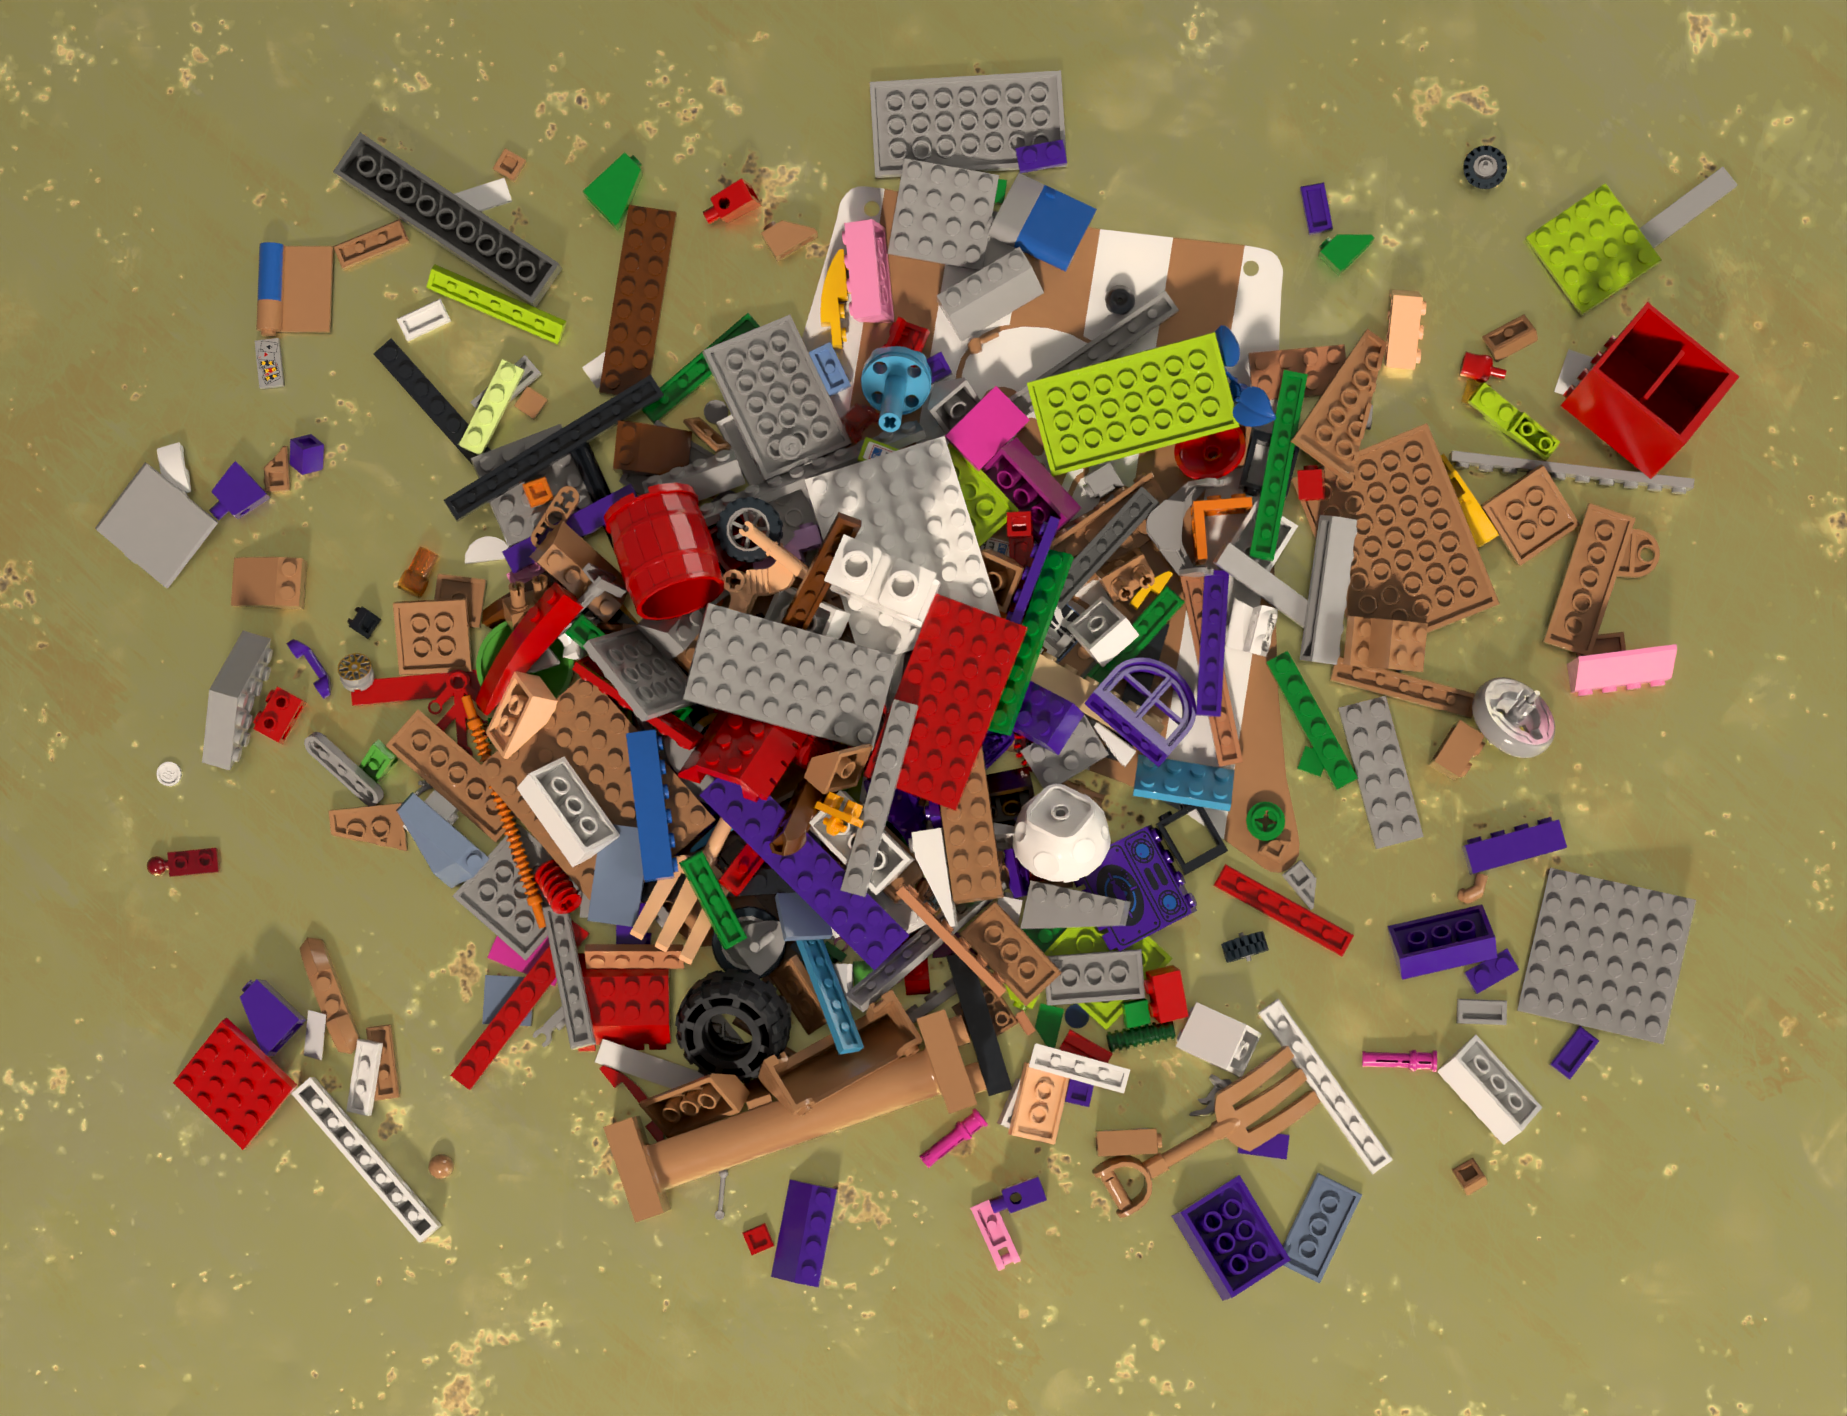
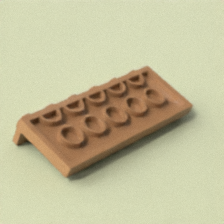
M1143 472L1133 480L1135 484L1128 489L1125 486L1120 488L1113 494L1115 498L1107 503L1104 500L1093 508L1095 510L1094 513L1088 517L1086 514L1080 516L1074 521V527L1069 530L1064 528L1056 533L1050 550L1069 553L1075 559L1141 487L1148 491L1160 504L1169 498L1155 480L1154 474L1150 472L1146 475ZM1148 517L1102 567L1135 547L1139 549L1151 540L1146 532ZM1096 573L1090 578V580H1089L1083 587H1085V586L1088 585L1090 582H1092L1093 580H1095L1096 578H1098L1097 575H1096Z

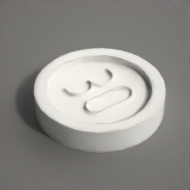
M164 762L157 769V779L165 786H173L181 779L182 772L176 763Z

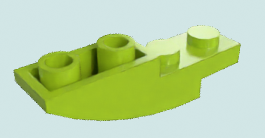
M1485 382L1479 385L1467 401L1483 414V418L1544 461H1547L1560 443L1558 439L1530 416L1516 409Z

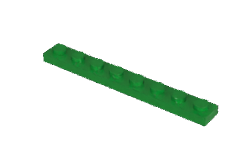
M1288 370L1283 371L1275 412L1276 419L1273 423L1249 557L1268 561L1274 560L1295 447L1291 440L1298 431L1308 374Z
M1049 549L1022 624L1028 630L988 731L1009 736L1012 734L1074 559L1069 553Z

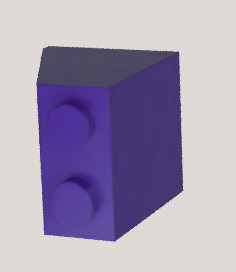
M250 980L242 988L244 993L240 996L260 1049L267 1056H274L302 1027L307 1019L266 980Z

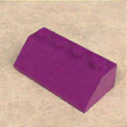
M1017 437L1003 446L982 469L990 480L1018 508V512L1031 511L1033 535L1039 545L1043 537L1039 535L1044 521L1048 522L1050 516L1060 519L1057 533L1082 509Z

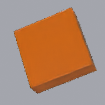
M545 476L522 484L530 508L553 501L554 497Z

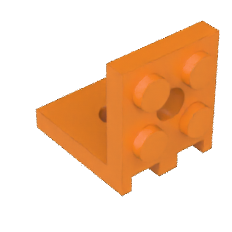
M1240 493L1231 495L1229 499H1221V495L1208 496L1207 500L1193 501L1190 511L1195 565H1205L1208 559L1204 517L1249 513L1253 507L1252 497H1246V494Z

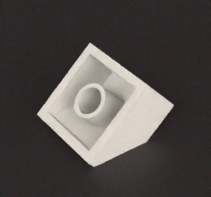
M1101 596L1066 627L1102 667L1139 636L1128 619L1104 596Z

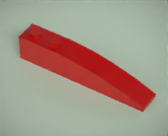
M556 582L529 609L506 640L487 673L475 701L486 716L501 701L514 671L526 673L584 608L575 595Z

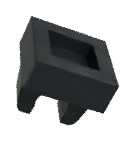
M363 606L361 608L356 607L355 611L357 614L354 619L349 618L347 620L349 627L369 639L381 619Z

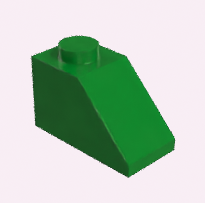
M1337 234L1333 239L1328 237L1319 246L1321 251L1318 257L1339 276L1373 243L1375 238L1372 235Z

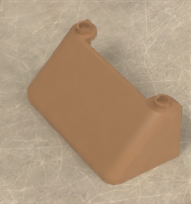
M890 990L881 995L883 1000L875 1004L874 1002L871 1003L866 1014L854 1021L864 1046L862 1050L839 1054L832 1034L790 1057H787L785 1052H782L778 1059L775 1054L763 1061L758 1078L763 1086L793 1115L799 1114L802 1117L813 1110L812 1106L904 1055L906 1057L914 1055L920 1050L918 1046L922 1043L923 1039L893 990Z

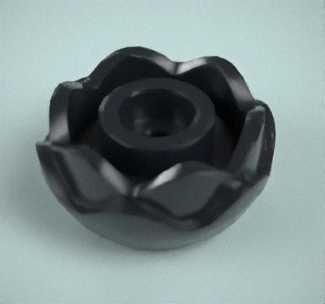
M1123 285L1112 287L1105 295L1106 307L1111 313L1118 315L1127 314L1135 305V297L1132 290Z

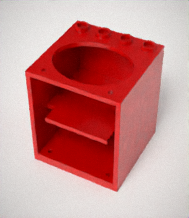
M1647 302L1617 337L1612 335L1604 344V347L1607 348L1604 353L1599 351L1590 361L1593 364L1590 370L1585 368L1576 378L1580 382L1576 387L1572 384L1563 394L1566 399L1560 406L1647 477L1652 479L1689 441L1740 376Z

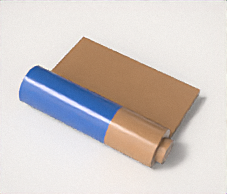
M274 242L260 243L256 330L261 331V335L275 336L276 332H330L333 246H284Z

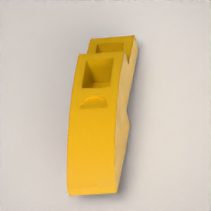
M839 249L827 271L821 295V327L831 326L834 350L843 349L842 342H847L846 327L841 328L840 318H845L844 304H839V302L848 301V294H851L847 289L846 270L849 269L845 266L844 249Z
M1443 453L1440 456L1475 543L1480 548L1499 534L1465 482Z

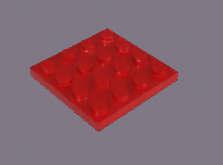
M227 1017L219 1023L173 1082L242 1150L249 1146L297 1087V1084Z

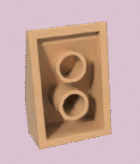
M514 671L485 733L501 756L508 759L549 721L558 701L540 676Z

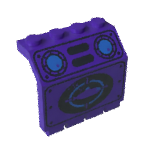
M1152 824L1111 844L1099 867L1089 875L1073 881L1076 888L1083 884L1085 885L1086 889L1082 890L1083 892L1131 902L1126 926L1097 927L1099 931L1105 928L1108 929L1109 932L1102 935L1109 951L1116 947L1121 951L1197 911L1195 907L1197 902L1191 892H1187L1184 886L1186 882L1182 873L1176 871L1172 864L1174 858L1168 849H1164L1161 843L1163 840L1162 835L1156 827L1153 828Z

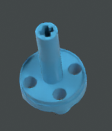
M900 346L875 349L865 362L861 377L863 394L867 401L880 411L879 426L886 432L898 430L901 425L902 415L911 413L924 404L930 393L932 373L925 355L919 351H913ZM879 361H880V362H883V363H885V364H884V365H880V364H878V363H876V362H879ZM911 365H917L919 368H913ZM879 391L883 394H876L874 392ZM908 395H915L916 397L911 398Z

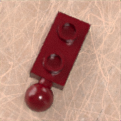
M217 848L167 852L168 860L155 856L147 862V870L154 876L163 874L165 870H169V877L219 873Z

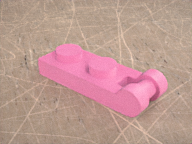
M989 1199L971 1207V1211L998 1271L1004 1269L1005 1265L1014 1262L1015 1264L1020 1262V1257L999 1212H993ZM1007 1247L1009 1253L1000 1257L998 1250Z

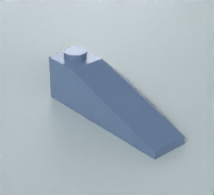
M412 792L396 810L432 873L450 888L473 878L490 859L478 846L415 793Z

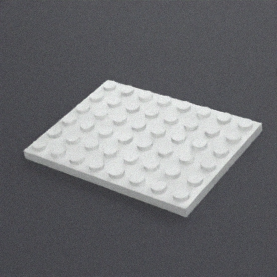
M945 436L805 479L823 540L838 512L862 520L861 528L855 537L856 540L878 548L888 555L904 559L937 573L935 580L941 583L937 594L1001 617ZM840 595L845 611L851 614L848 622L856 645L895 656L913 651L921 631L920 628Z

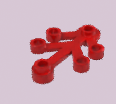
M455 669L449 672L446 677L447 687L436 700H432L428 704V711L434 715L439 714L443 709V704L454 694V705L436 725L444 731L456 718L457 744L473 757V751L467 745L465 717L467 719L468 717L461 698L464 697L465 693L466 695H471L472 700L476 701L479 693L470 686L469 675L461 669ZM461 677L463 680L462 685L456 686L453 683V679ZM438 703L440 705L439 711H432L431 704Z

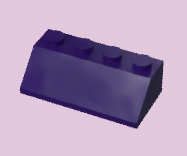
M1482 904L1387 926L1395 962L1402 980L1497 958L1496 938Z
M789 1180L771 1277L819 1287L838 1188Z

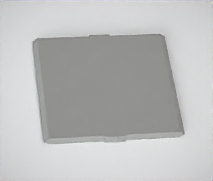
M145 462L95 529L120 549L130 561L138 564L160 584L169 588L218 522L191 500L183 490L174 486Z

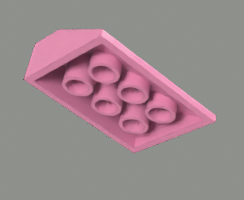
M1677 644L1577 657L1567 664L1571 693L1578 692V696L1592 695L1593 690L1602 689V693L1617 691V687L1626 686L1627 690L1641 688V684L1650 683L1651 687L1665 685V681L1672 678Z

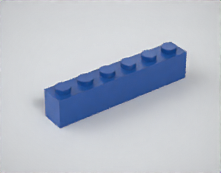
M656 730L626 733L644 881L675 878L674 872L679 871L677 857L672 858L671 848L675 847L674 833H669L668 823H672L671 808L666 809L665 799H669L668 784H663L662 775L666 774L665 760H660L659 750H663L662 735L657 736Z

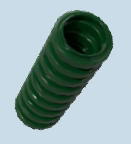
M1173 1021L1159 1024L1152 1022L1150 1026L1146 1024L1145 1027L1137 1026V1028L1134 1029L1132 1027L1130 1030L1123 1028L1121 1032L1115 1030V1033H1111L1109 1031L1106 1037L1109 1051L1115 1053V1050L1121 1052L1123 1048L1130 1050V1047L1135 1049L1138 1045L1145 1047L1147 1043L1149 1045H1152V1042L1159 1044L1161 1040L1167 1042V1039H1171L1173 1041L1176 1035Z

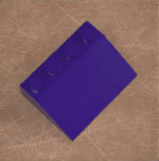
M1240 1175L1172 1215V1218L1222 1301L1235 1297L1291 1260Z

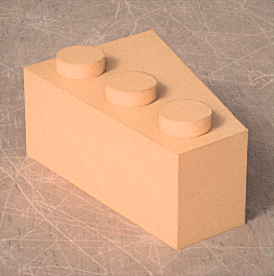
M1390 289L1391 305L1390 311H1388L1389 324L1388 333L1386 334L1387 345L1384 364L1389 368L1415 370L1416 363L1420 364L1421 349L1417 348L1418 339H1423L1424 325H1420L1421 315L1425 316L1426 301H1423L1419 291Z

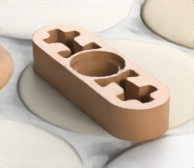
M565 486L558 491L531 534V542L536 548L539 546L537 544L539 540L536 536L538 534L543 535L546 531V528L542 527L543 524L546 523L551 529L557 526L550 524L548 519L550 513L554 511L560 512L562 514V521L565 523L572 515L580 501V495L575 488ZM572 491V497L575 500L573 503L569 501L565 505V508L569 509L567 513L561 508L555 507L557 502L560 505L563 504L565 499L562 495L564 493L569 494Z

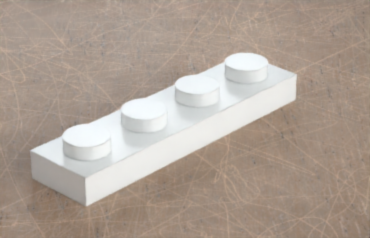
M1037 1043L1034 1045L1029 1063L1030 1068L1123 1094L1130 1073V1069Z

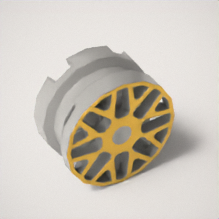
M353 653L340 660L338 674L344 688L354 692L358 689L363 691L372 685L374 671L367 656Z

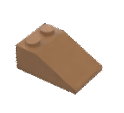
M290 557L234 558L231 606L304 610L307 561L303 558Z

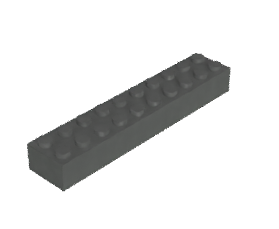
M361 132L333 171L337 178L535 308L562 270L558 262Z

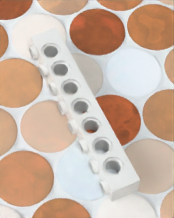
M315 1077L308 1078L291 1093L419 1243L424 1242L442 1226Z

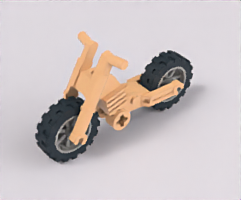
M754 497L738 498L736 501L730 502L725 510H722L719 515V521L716 524V528H718L716 535L720 541L721 548L730 557L747 563L760 562L770 556L776 560L773 566L766 569L746 570V573L738 570H729L722 577L724 588L731 595L728 609L750 615L758 596H771L790 588L796 576L804 579L809 568L780 543V540L783 538V522L780 520L778 511L770 503ZM747 512L758 513L752 523ZM741 514L744 516V525L735 522ZM761 517L765 520L767 527H760L757 524ZM733 525L742 528L739 529V534L734 537ZM745 536V547L739 545L736 540ZM750 540L758 546L749 548ZM733 579H741L740 585L732 584Z

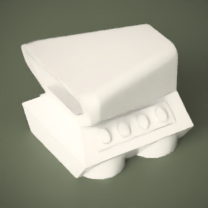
M1235 598L1225 646L1266 657L1277 622L1278 610L1264 605L1253 607Z

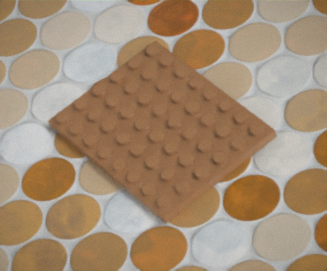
M1427 423L1360 450L1353 472V482L1350 484L1324 465L1318 467V469L1324 470L1326 500L1300 501L1315 540L1317 538L1320 515L1357 520V535L1353 547L1354 558L1351 562L1350 584L1346 597L1347 607L1344 611L1347 619L1348 616L1427 623V633L1500 604ZM1298 476L1292 478V482L1298 494Z
M579 678L557 698L556 709L549 721L508 759H505L497 750L476 770L590 900L597 854L572 867L517 789L529 773L565 757L612 824L638 828L626 733L639 731L608 695L602 693L591 682ZM665 762L666 774L662 775L663 784H668L669 799H665L666 809L671 808L672 823H668L669 833H674L675 847L671 848L672 857H674L716 819Z

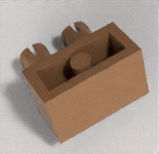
M1137 547L1101 567L1096 572L1106 594L1113 602L1117 600L1127 601V597L1130 599L1133 597L1134 590L1137 588L1147 589L1149 588L1148 584L1152 586L1155 582V575L1143 553Z
M540 574L539 582L537 576H534L532 578L534 590L527 592L524 591L525 586L521 581L515 582L516 588L513 582L509 584L510 597L503 598L502 603L504 617L512 632L529 609L549 589L546 575Z

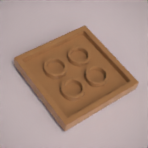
M1541 464L1481 504L1482 509L1519 566L1580 526L1549 473Z
M467 598L398 601L393 603L399 675L448 673L455 669H461L465 672L473 670Z

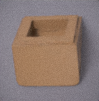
M1474 1158L1452 1170L1467 1196L1488 1184L1484 1173Z

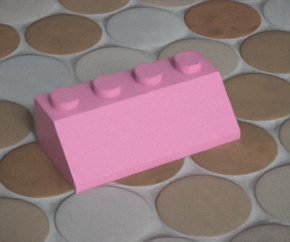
M873 219L844 223L845 231H842V239L847 247L844 261L846 268L849 269L847 289L851 293L852 302H849L850 315L859 322H894L885 227Z

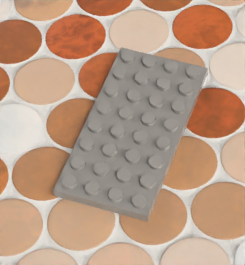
M1061 70L870 82L875 178L901 177L904 158L987 172L1019 170L1015 148L1063 140L1066 154Z
M708 603L682 700L852 747L870 743L873 746L871 751H873L897 656Z

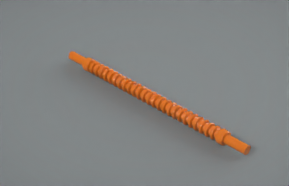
M467 695L461 698L469 720L467 725L469 730L473 732L471 736L475 737L473 742L477 743L475 749H479L477 755L482 758L480 762L484 763L491 756L490 752H492V749H488L490 743L486 742L488 737L483 734L485 729L481 728L483 726L482 719L477 716L471 695ZM493 790L491 795L495 796L493 802H497L495 808L499 809L497 814L502 817L500 822L504 823L502 828L506 829L504 835H508L506 841L510 842L509 848L513 849L511 855L515 856L513 859L514 862H517L515 867L519 868L518 875L522 876L520 881L524 882L522 888H526L524 894L528 895V898H526L528 906H532L539 929L544 928L546 923L541 905L543 900L541 894L537 893L539 888H535L537 882L532 879L534 874L530 873L532 868L528 867L530 862L526 861L528 855H524L525 848L521 847L523 842L519 841L521 835L517 834L519 829L515 828L516 822L512 820L514 815L510 814L512 810L508 808L506 803Z

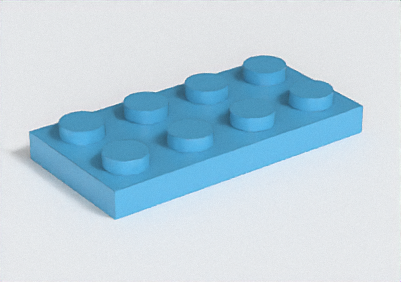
M1138 754L1133 796L1230 811L1235 770L1166 759L1158 767L1145 755Z

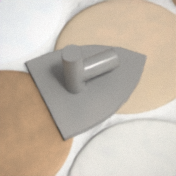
M759 921L743 927L747 938L733 946L750 969L760 976L777 961L783 950L785 941L779 921Z

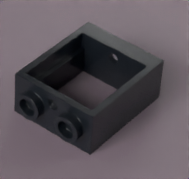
M1256 429L1252 433L1238 489L1243 490V494L1255 497L1257 494H1261L1262 486L1247 482L1256 444L1269 447L1271 433ZM1296 445L1294 447L1285 500L1300 449Z
M1181 804L1179 805L1180 811L1174 814L1168 811L1159 816L1160 822L1156 824V827L1185 876L1226 853L1228 849L1204 807ZM1196 810L1216 847L1185 864L1165 826Z

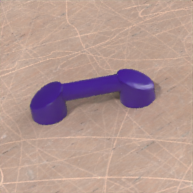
M295 639L286 643L297 659L304 655L319 679L313 684L322 698L325 699L330 696L331 682L329 675L311 648Z

